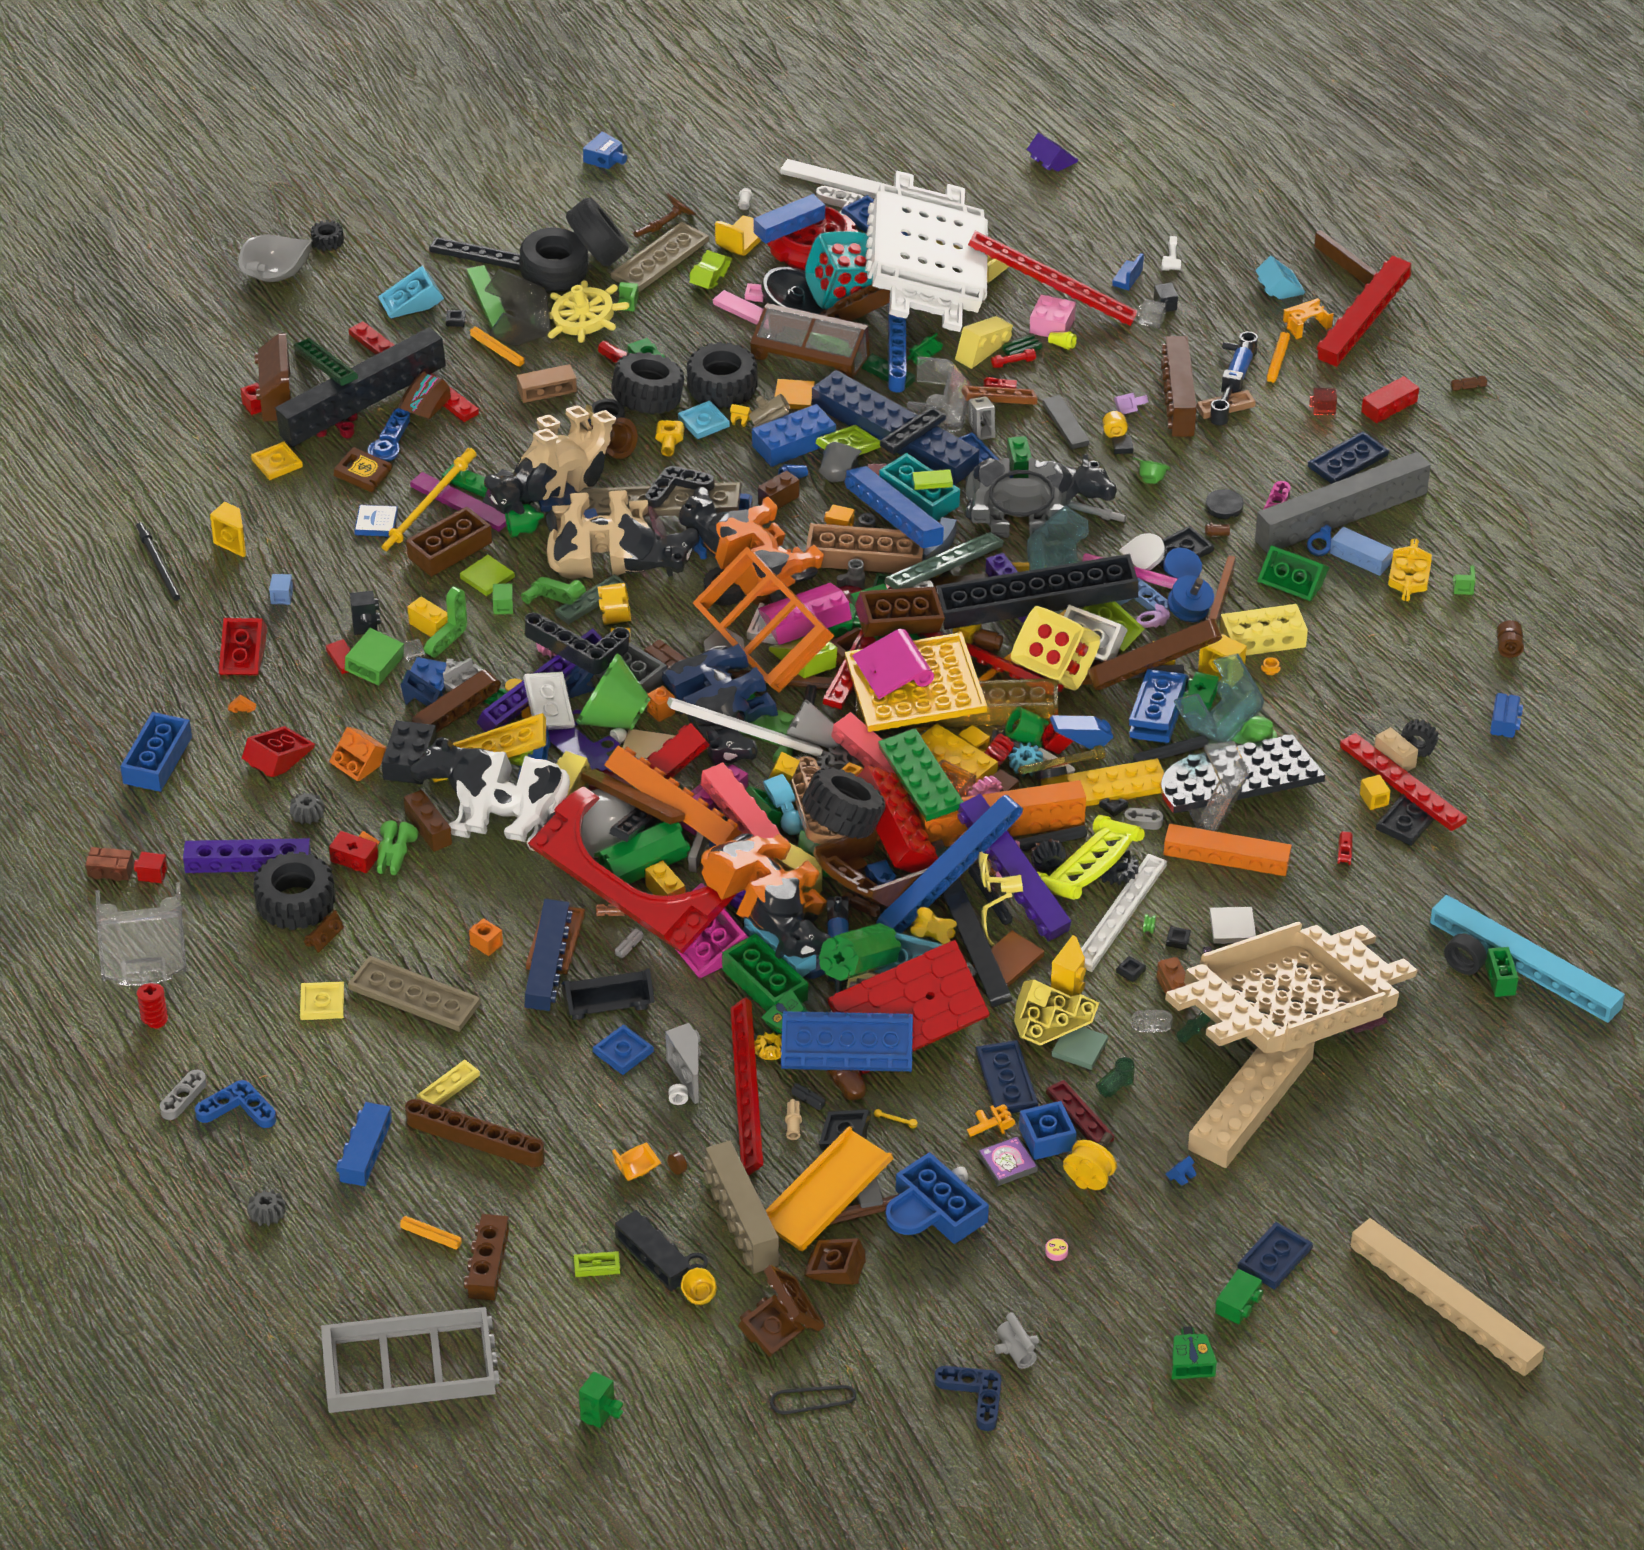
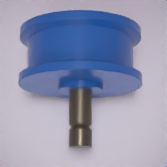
M1183 576L1174 583L1168 595L1167 603L1170 611L1177 618L1187 622H1197L1206 617L1214 601V592L1205 580L1196 576Z

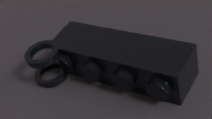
M637 1210L615 1223V1237L671 1292L681 1286L682 1278L689 1270L697 1267L707 1270L708 1259L704 1254L695 1252L684 1257L678 1251L676 1245L670 1243L659 1229L656 1230L651 1225L649 1219L646 1216H642ZM693 1258H700L704 1261V1264L690 1265L689 1261Z

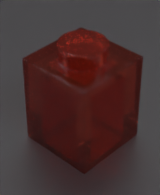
M1313 388V396H1309V407L1313 408V414L1336 415V388Z

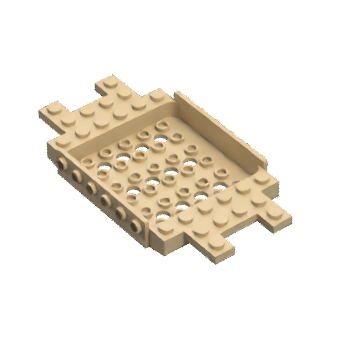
M1296 922L1202 954L1200 965L1186 969L1184 980L1186 986L1166 992L1165 1000L1178 1011L1194 1005L1202 1010L1216 1023L1207 1027L1205 1035L1218 1046L1247 1037L1264 1053L1287 1052L1382 1018L1383 1013L1397 1006L1399 992L1391 985L1416 977L1417 969L1404 958L1389 964L1384 962L1366 947L1375 943L1376 936L1363 925L1330 936L1318 925L1301 930L1302 924ZM1297 966H1304L1307 970L1305 968H1297ZM1265 977H1271V978H1273L1275 981H1273L1272 979H1264V978H1265ZM1311 977H1316V978H1319L1321 981H1319V980H1317V979H1310V978H1311ZM1246 1000H1252L1255 1002V1004L1252 1002H1247ZM1292 1000H1298V1001H1300L1301 1003H1299V1002H1291V1001H1292ZM1338 1000H1344L1348 1002V1004L1345 1002H1338ZM1305 1012H1313V1013H1315L1316 1015H1313V1014H1310V1013L1305 1014ZM1273 1023L1281 1024L1283 1027L1274 1025Z

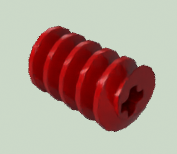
M147 983L140 986L137 990L140 1018L143 1023L151 1028H161L168 1021L164 988L157 983Z

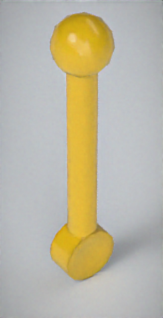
M880 1109L874 1111L875 1117H885L905 1123L910 1128L917 1127L918 1122L915 1119H903L883 1113Z

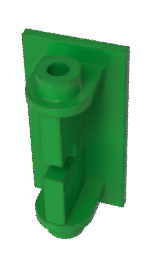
M936 333L932 337L927 336L919 346L917 344L914 345L909 351L910 355L907 361L913 359L916 365H921L931 356L941 351L943 344L936 340L938 334Z

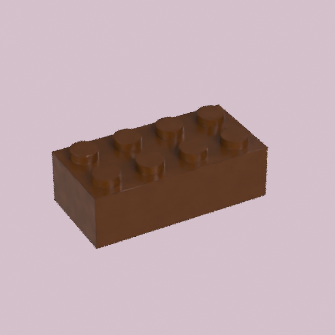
M466 506L407 539V558L432 577L491 544V525Z
M935 586L860 591L855 604L864 637L887 636L898 629H904L908 634L935 633L940 631L945 618Z

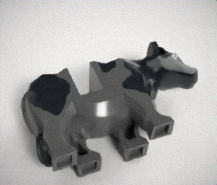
M1083 454L1082 464L1078 468L1064 466L1056 461L1040 462L1034 458H1029V470L1044 475L1055 488L1054 499L1049 507L1039 513L1028 515L1029 536L1031 538L1047 537L1048 521L1049 523H1067L1066 507L1078 493L1086 498H1101L1105 501L1115 498L1116 484L1109 479L1106 470L1100 466L1098 461L1088 462V454ZM988 458L980 462L970 472L966 481V493L969 501L965 510L966 517L972 520V523H988L991 527V533L999 538L1009 537V521L1004 519V515L1007 513L1000 511L991 502L989 490L996 478L1010 472V458L1004 460ZM1030 474L1029 478H1010V476H1007L996 484L993 489V497L996 503L1004 509L1014 512H1028L1045 505L1051 497V489L1047 482L1037 476Z

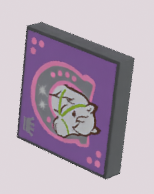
M1018 1136L978 1150L979 1158L998 1186L1038 1171V1166Z

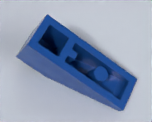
M1052 715L1050 717L1055 732L1097 753L1113 738L1111 726L1104 719L1100 720L1094 716Z

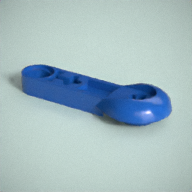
M400 408L395 409L384 427L380 438L368 446V454L387 462L394 460L399 453L398 442L410 422V412Z

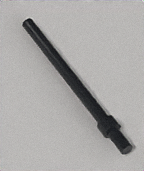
M142 522L137 523L136 528L140 533L139 538L141 542L146 545L173 600L178 601L180 595L152 542L153 538L150 532L146 530Z

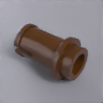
M1209 522V524L1205 525V535L1210 538L1212 536H1229L1230 525Z

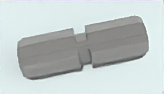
M634 929L615 948V955L624 958L633 949L632 947H635L643 938L642 931Z

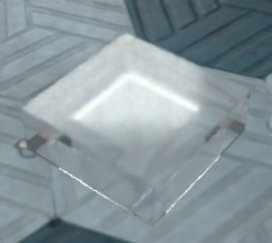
M419 639L403 642V655L406 661L425 656Z

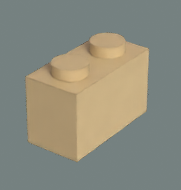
M1390 727L1376 735L1374 746L1376 749L1407 772L1416 767L1418 749L1393 728Z

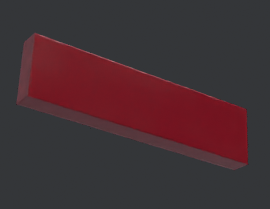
M1065 1080L1046 1088V1094L1053 1102L1062 1101L1071 1122L1087 1140L1099 1143L1105 1132H1109L1113 1136L1110 1142L1114 1141L1113 1133Z

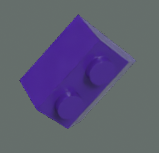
M1039 132L1026 149L1032 153L1031 158L1037 162L1041 160L1043 162L1041 165L1049 171L1052 168L1058 172L1078 161L1076 157Z

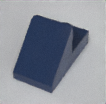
M576 665L565 678L568 697L573 698L594 691L596 687L591 682V678L595 674H591Z
M410 670L405 672L400 684L406 705L416 698L424 705L429 706L437 700L440 693L438 689Z

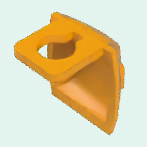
M647 1142L628 1150L621 1156L615 1149L612 1150L614 1163L627 1181L643 1176L661 1164V1161Z

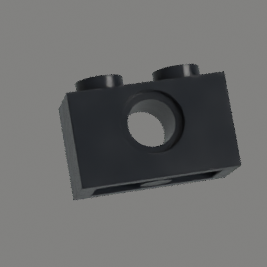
M373 591L350 593L354 635L365 634L369 628L378 631L377 625L381 624L380 613H376V610H379V600L374 598Z

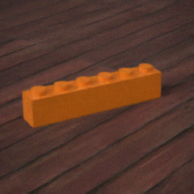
M1169 824L1164 843V855L1286 876L1292 845Z

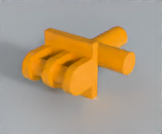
M992 1105L990 1108L993 1118L988 1119L983 1110H978L975 1115L980 1123L968 1128L967 1133L969 1137H972L997 1125L1003 1135L1005 1134L1004 1130L1013 1127L1016 1122L1014 1118H1011L1012 1115L1006 1105H1000L996 1108Z

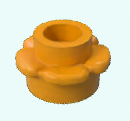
M1273 657L1266 658L1263 661V665H1261V670L1267 675H1275L1281 669L1279 661Z

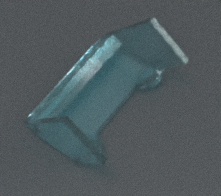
M1238 653L1217 658L1213 661L1223 677L1217 685V691L1222 700L1210 712L1199 694L1174 700L1176 707L1191 730L1201 735H1206L1207 738L1218 743L1231 741L1242 729L1244 723L1254 717L1264 705L1263 696Z

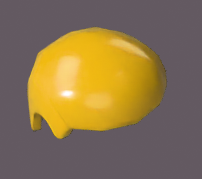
M697 1267L689 1270L683 1276L681 1290L689 1302L695 1305H703L709 1303L716 1295L717 1285L714 1277L708 1270Z

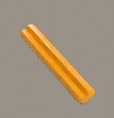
M404 1216L400 1221L402 1229L453 1249H459L462 1244L461 1237L408 1216Z

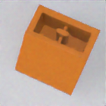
M347 727L329 763L356 781H361L380 767L387 747L362 730Z

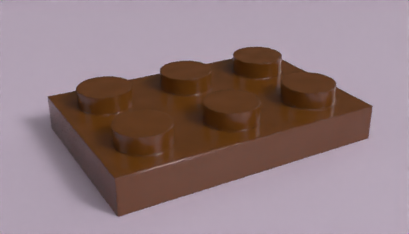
M769 1265L764 1270L768 1277L767 1282L776 1290L778 1301L788 1310L787 1316L793 1322L803 1324L807 1329L812 1328L818 1332L823 1329L825 1324L796 1277Z

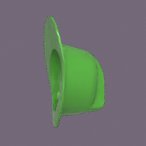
M1133 458L1140 462L1139 475L1148 484H1156L1158 481H1162L1166 472L1171 470L1169 466L1158 462L1142 461Z
M1254 716L1245 723L1234 725L1229 731V738L1237 744L1244 745L1245 743L1277 738V733L1273 729L1272 721L1262 716Z

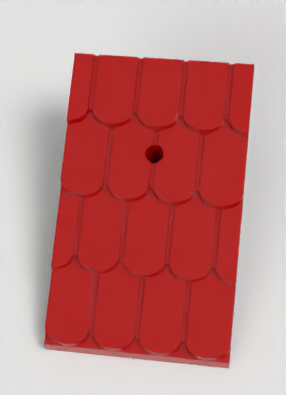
M956 940L929 950L923 955L899 964L895 968L861 981V983L838 992L827 1000L832 1012L913 1014L912 1052L979 1022L990 1015ZM859 1070L860 1075H863V1074H865V1073L870 1072V1071H860V1070Z

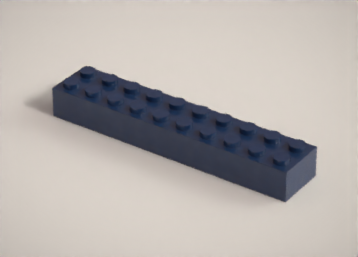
M837 370L812 387V405L817 404L825 413L848 426L857 425L878 440H882L918 416ZM938 426L896 452L901 456L908 453L933 471L951 470L953 485H956L968 476L979 464V449Z

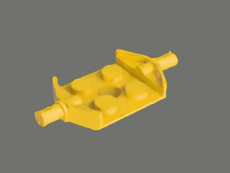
M1411 539L1410 546L1393 550L1388 585L1403 593L1402 600L1404 601L1405 596H1407L1406 601H1409L1410 594L1426 591L1428 586L1432 554L1418 548L1419 541L1415 539V544L1414 539Z

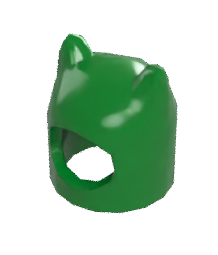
M523 504L524 514L519 515L513 510L505 514L510 537H516L519 533L524 532L534 533L538 528L539 520L544 517V514L537 512L530 504Z
M1017 707L1012 711L1007 720L1005 735L1020 743L1027 745L1030 742L1032 747L1037 745L1038 748H1041L1040 739L1043 735L1044 727L1048 726L1049 722L1036 713L1022 707ZM1019 720L1016 729L1013 731V724Z

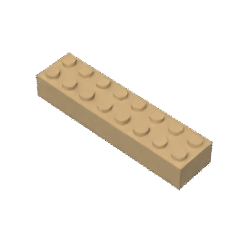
M1315 1042L1287 1052L1264 1053L1260 1048H1257L1189 1132L1188 1150L1227 1168L1313 1059Z

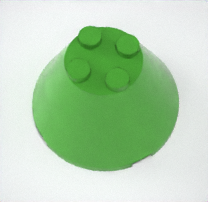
M618 653L602 676L576 723L607 728H623L625 730H628V728L632 730L641 716L638 712L643 713L650 698H648V694Z

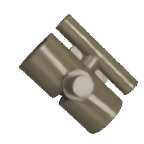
M782 394L769 401L759 396L756 399L759 407L749 413V416L755 428L789 413L788 409H790V406Z

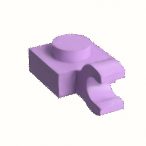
M1134 393L1114 398L1117 411L1123 415L1138 411V405L1148 403L1147 395L1135 398Z

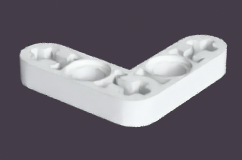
M820 186L816 190V197L823 203L842 208L864 197L857 193L828 186Z

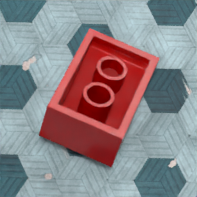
M223 618L219 675H259L267 634V625L263 618Z
M283 726L248 737L242 759L248 762L251 767L263 771L266 776L275 777L287 772L315 747V744Z

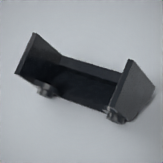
M650 968L640 972L573 982L567 980L561 983L567 1017L572 1016V1020L584 1019V1014L635 1007L636 1011L648 1009L649 1004L655 1002Z

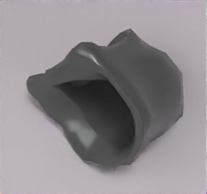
M839 442L829 443L823 451V459L819 469L820 474L830 482L845 481L847 470L854 469L857 466V456L862 451Z

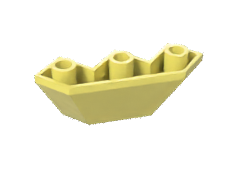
M1036 980L1024 981L1016 1003L1014 1022L1021 1038L1041 1046L1092 1023L1099 1002L1081 994L1069 996Z

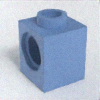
M272 574L269 588L271 604H291L293 593L292 574Z

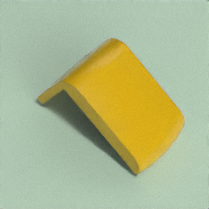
M742 216L733 225L719 221L715 222V242L718 246L729 252L745 256L761 241L754 234L753 218Z

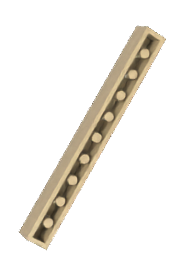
M1369 1218L1352 1232L1350 1247L1356 1253L1364 1256L1372 1265L1380 1268L1391 1279L1404 1286L1407 1291L1415 1294L1423 1303L1431 1306L1443 1318H1447L1459 1330L1467 1333L1478 1344L1491 1351L1495 1357L1507 1363L1514 1371H1518L1525 1377L1542 1362L1545 1349L1543 1345L1373 1219Z

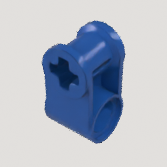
M886 860L865 866L866 877L878 886L895 880V874Z

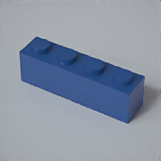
M811 194L753 218L754 234L766 244L825 219V204L814 194Z
M365 1102L363 1109L358 1111L357 1124L351 1128L350 1141L345 1143L343 1158L339 1159L336 1171L339 1172L340 1182L366 1187L392 1122L390 1106Z

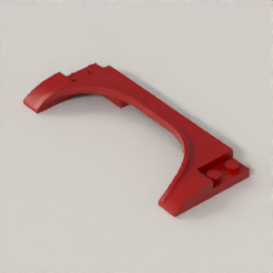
M585 787L574 791L554 809L556 814L529 841L530 848L683 954L737 894L722 900L718 892L706 886L684 894L658 896L644 893L630 886L596 862L585 849L581 835L582 820L584 815L600 798Z

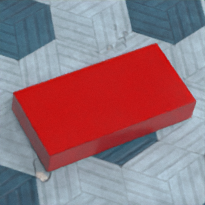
M342 639L325 645L327 653L341 674L347 673L348 671L345 670V656L351 649L345 640Z

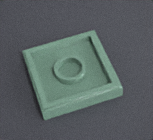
M1081 1027L1059 1038L1052 1050V1057L1092 1070L1108 1041V1036Z

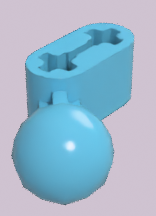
M780 774L763 781L766 793L775 808L781 807L783 816L780 823L784 832L789 835L800 834V830H804L798 810H795L792 804L795 801L793 790L784 775Z

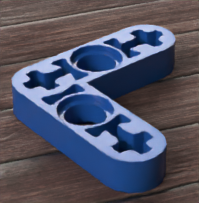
M239 1080L195 1106L196 1118L202 1123H208L239 1105L262 1128H270L276 1123L274 1108L245 1080ZM221 1099L229 1100V1102L226 1104L218 1103V1101ZM253 1101L260 1103L256 1107H251L248 1105L250 1102Z

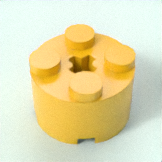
M617 583L599 586V598H602L599 599L600 610L604 613L602 614L603 624L609 625L631 621L626 584Z

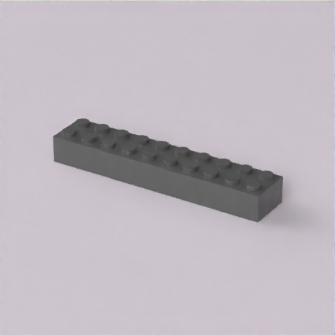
M1415 452L1258 511L1255 541L1268 554L1271 545L1282 549L1309 539L1314 533L1320 532L1321 527L1325 525L1330 526L1332 530L1427 494L1431 464L1419 452Z

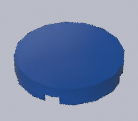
M1176 548L1167 553L1163 567L1165 573L1167 572L1170 577L1178 579L1183 576L1199 577L1202 571V562L1193 551L1187 548Z

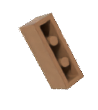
M570 364L517 375V390L523 403L577 392L576 376Z

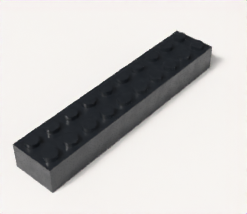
M428 327L352 367L351 369L357 373L359 379L341 386L331 378L275 407L280 436L293 447L411 385L414 379L422 372L430 375L445 367L442 337Z
M1130 554L937 586V595L945 617L943 621L944 630L1025 617L1029 615L1035 606L1055 612L1067 610L1068 605L1079 608L1139 598L1138 579Z

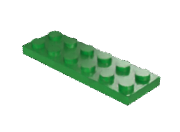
M916 728L878 741L880 750L926 822L959 810V805L964 801Z

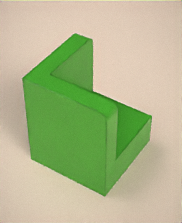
M620 282L618 303L628 302L629 308L625 309V311H635L639 298L638 284Z
M1470 565L1469 575L1455 574L1453 576L1454 594H1474L1475 569L1474 566Z
M493 584L494 614H513L512 584Z

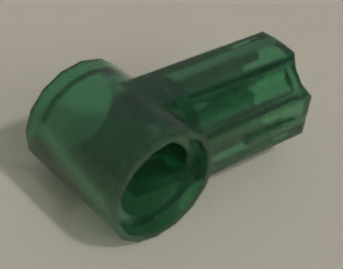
M1128 1057L1117 1059L1115 1067L1096 1083V1088L1105 1098L1112 1097L1123 1086L1133 1083L1134 1061Z

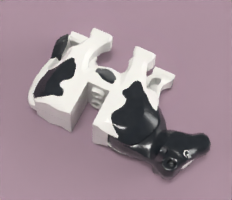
M438 737L433 745L426 748L420 760L414 763L410 769L411 776L419 782L431 778H449L450 784L460 800L458 818L449 823L452 835L469 838L471 832L486 834L490 812L503 817L516 816L517 819L513 824L505 828L504 834L507 839L526 842L527 833L535 826L533 834L527 841V845L532 851L535 850L530 848L529 841L556 814L554 809L567 797L570 785L567 771L560 769L557 764L525 756L517 786H515V784L508 782L512 766L506 752H492L481 748H460L454 746L450 739Z

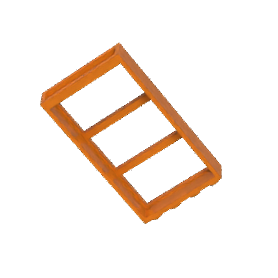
M746 547L697 597L693 604L734 647L738 642L726 628L773 581L791 601L742 649L747 655L748 663L753 668L757 667L764 680L780 693L834 635L751 549ZM754 562L766 576L719 623L708 609ZM797 607L815 627L767 674L750 654Z

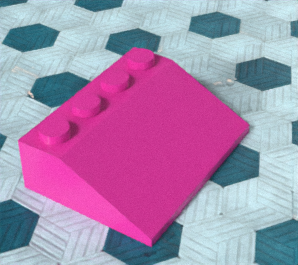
M832 583L796 595L827 628L852 619L849 601L843 591ZM789 598L758 608L766 625L791 601ZM795 607L771 633L778 645L806 636L815 625Z
M700 883L694 890H697V889H700V888H703V887H706V886H705L703 883ZM724 908L683 954L679 951L677 952L699 978H702L722 968V952L749 936Z

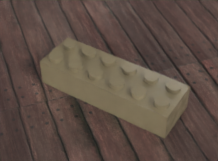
M731 1140L706 1147V1157L703 1158L706 1172L703 1173L706 1184H710L712 1187V1196L715 1201L718 1200L722 1217L726 1216L727 1226L729 1232L735 1235L737 1248L743 1251L745 1265L750 1266L753 1274L764 1271L769 1265L779 1266V1237Z

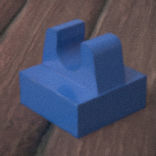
M1188 1156L1165 1174L1170 1181L1175 1179L1183 1186L1189 1182L1185 1174L1190 1179L1196 1176L1192 1166L1195 1162Z

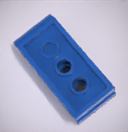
M1147 669L1129 718V726H1131L1130 738L1170 742L1183 705L1184 692H1187L1188 675Z

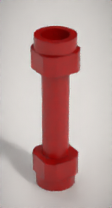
M1025 349L1024 353L1004 357L996 355L991 357V364L993 368H1001L1003 364L1022 360L1030 362L1036 359V352L1034 349Z

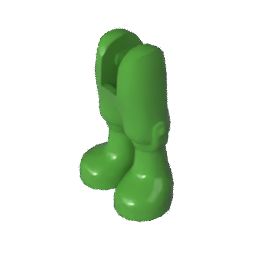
M393 820L386 821L381 825L380 835L383 840L378 847V874H384L386 867L390 866L391 875H397L407 853V842H415L418 838L419 832L416 827L407 822H401L398 829V824ZM397 837V842L393 844V840Z

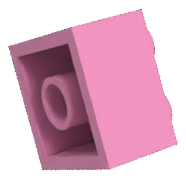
M1040 295L1030 316L1029 333L1048 337L1050 332H1069L1075 320L1076 302Z

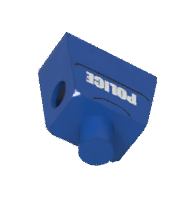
M604 132L598 134L583 148V162L610 169L616 163L623 165L627 161V155L623 154L622 143Z

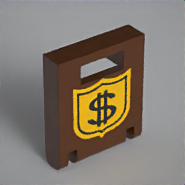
M353 447L334 468V476L369 492H373L375 487H378L392 470V464ZM350 461H352L351 466L349 468L346 467L350 463Z

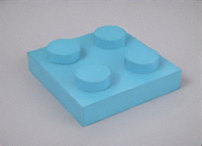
M711 401L678 413V419L696 439L729 427V420Z

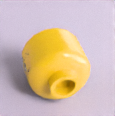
M1111 411L1102 420L1103 430L1109 438L1122 437L1126 434L1128 425L1125 416L1121 412Z

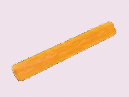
M478 327L470 329V336L518 367L524 365V357Z
M1288 332L1280 333L1266 380L1268 382L1274 383L1277 379L1290 340Z

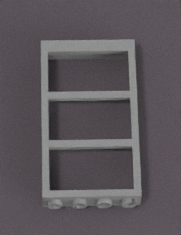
M486 1307L322 1325L321 1333L329 1413L496 1394L495 1384H499L498 1370L493 1371V1366H497L496 1352H491V1348H495L494 1334H489V1330L493 1329L492 1316H487ZM481 1327L487 1377L443 1382L438 1332ZM430 1333L435 1383L391 1388L387 1338ZM379 1339L384 1389L340 1394L336 1344Z

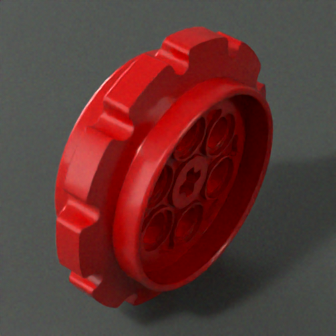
M825 206L824 220L767 244L770 247L771 254L780 262L784 261L790 267L805 271L812 245L819 234L842 231L858 232V230H855V223L848 216Z

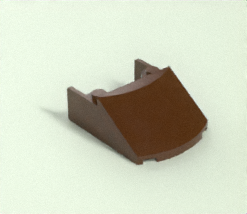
M876 829L871 835L862 839L844 836L815 846L814 857L825 872L842 885L885 909L927 870L924 869L879 886L863 875L860 871H863L867 864L863 857L872 855L878 837Z

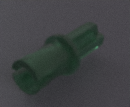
M1201 1011L1196 1017L1189 1019L1186 1025L1177 1032L1176 1037L1178 1041L1185 1043L1193 1035L1199 1034L1201 1028L1210 1022L1211 1018Z

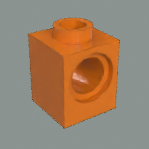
M664 686L648 693L650 701L647 704V711L658 722L675 714V710L671 709L667 704L669 697L675 698V696Z
M484 918L477 924H474L469 930L470 945L487 956H490L503 945L502 930Z

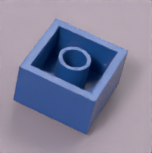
M1062 1101L1020 1111L1019 1129L1034 1160L1072 1151V1147L1076 1143V1131Z

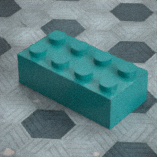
M905 453L879 470V476L936 521L960 506V489L955 485L948 488L915 490L912 472L933 470L908 453Z

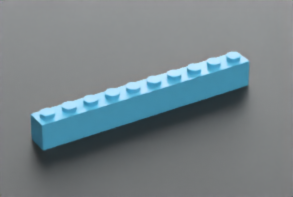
M1445 895L1432 908L1431 924L1452 936L1465 933L1475 937L1484 946L1486 954L1488 948L1509 947L1516 972L1609 1023L1622 1009L1625 994L1618 989L1609 986L1600 979L1557 957L1458 900Z

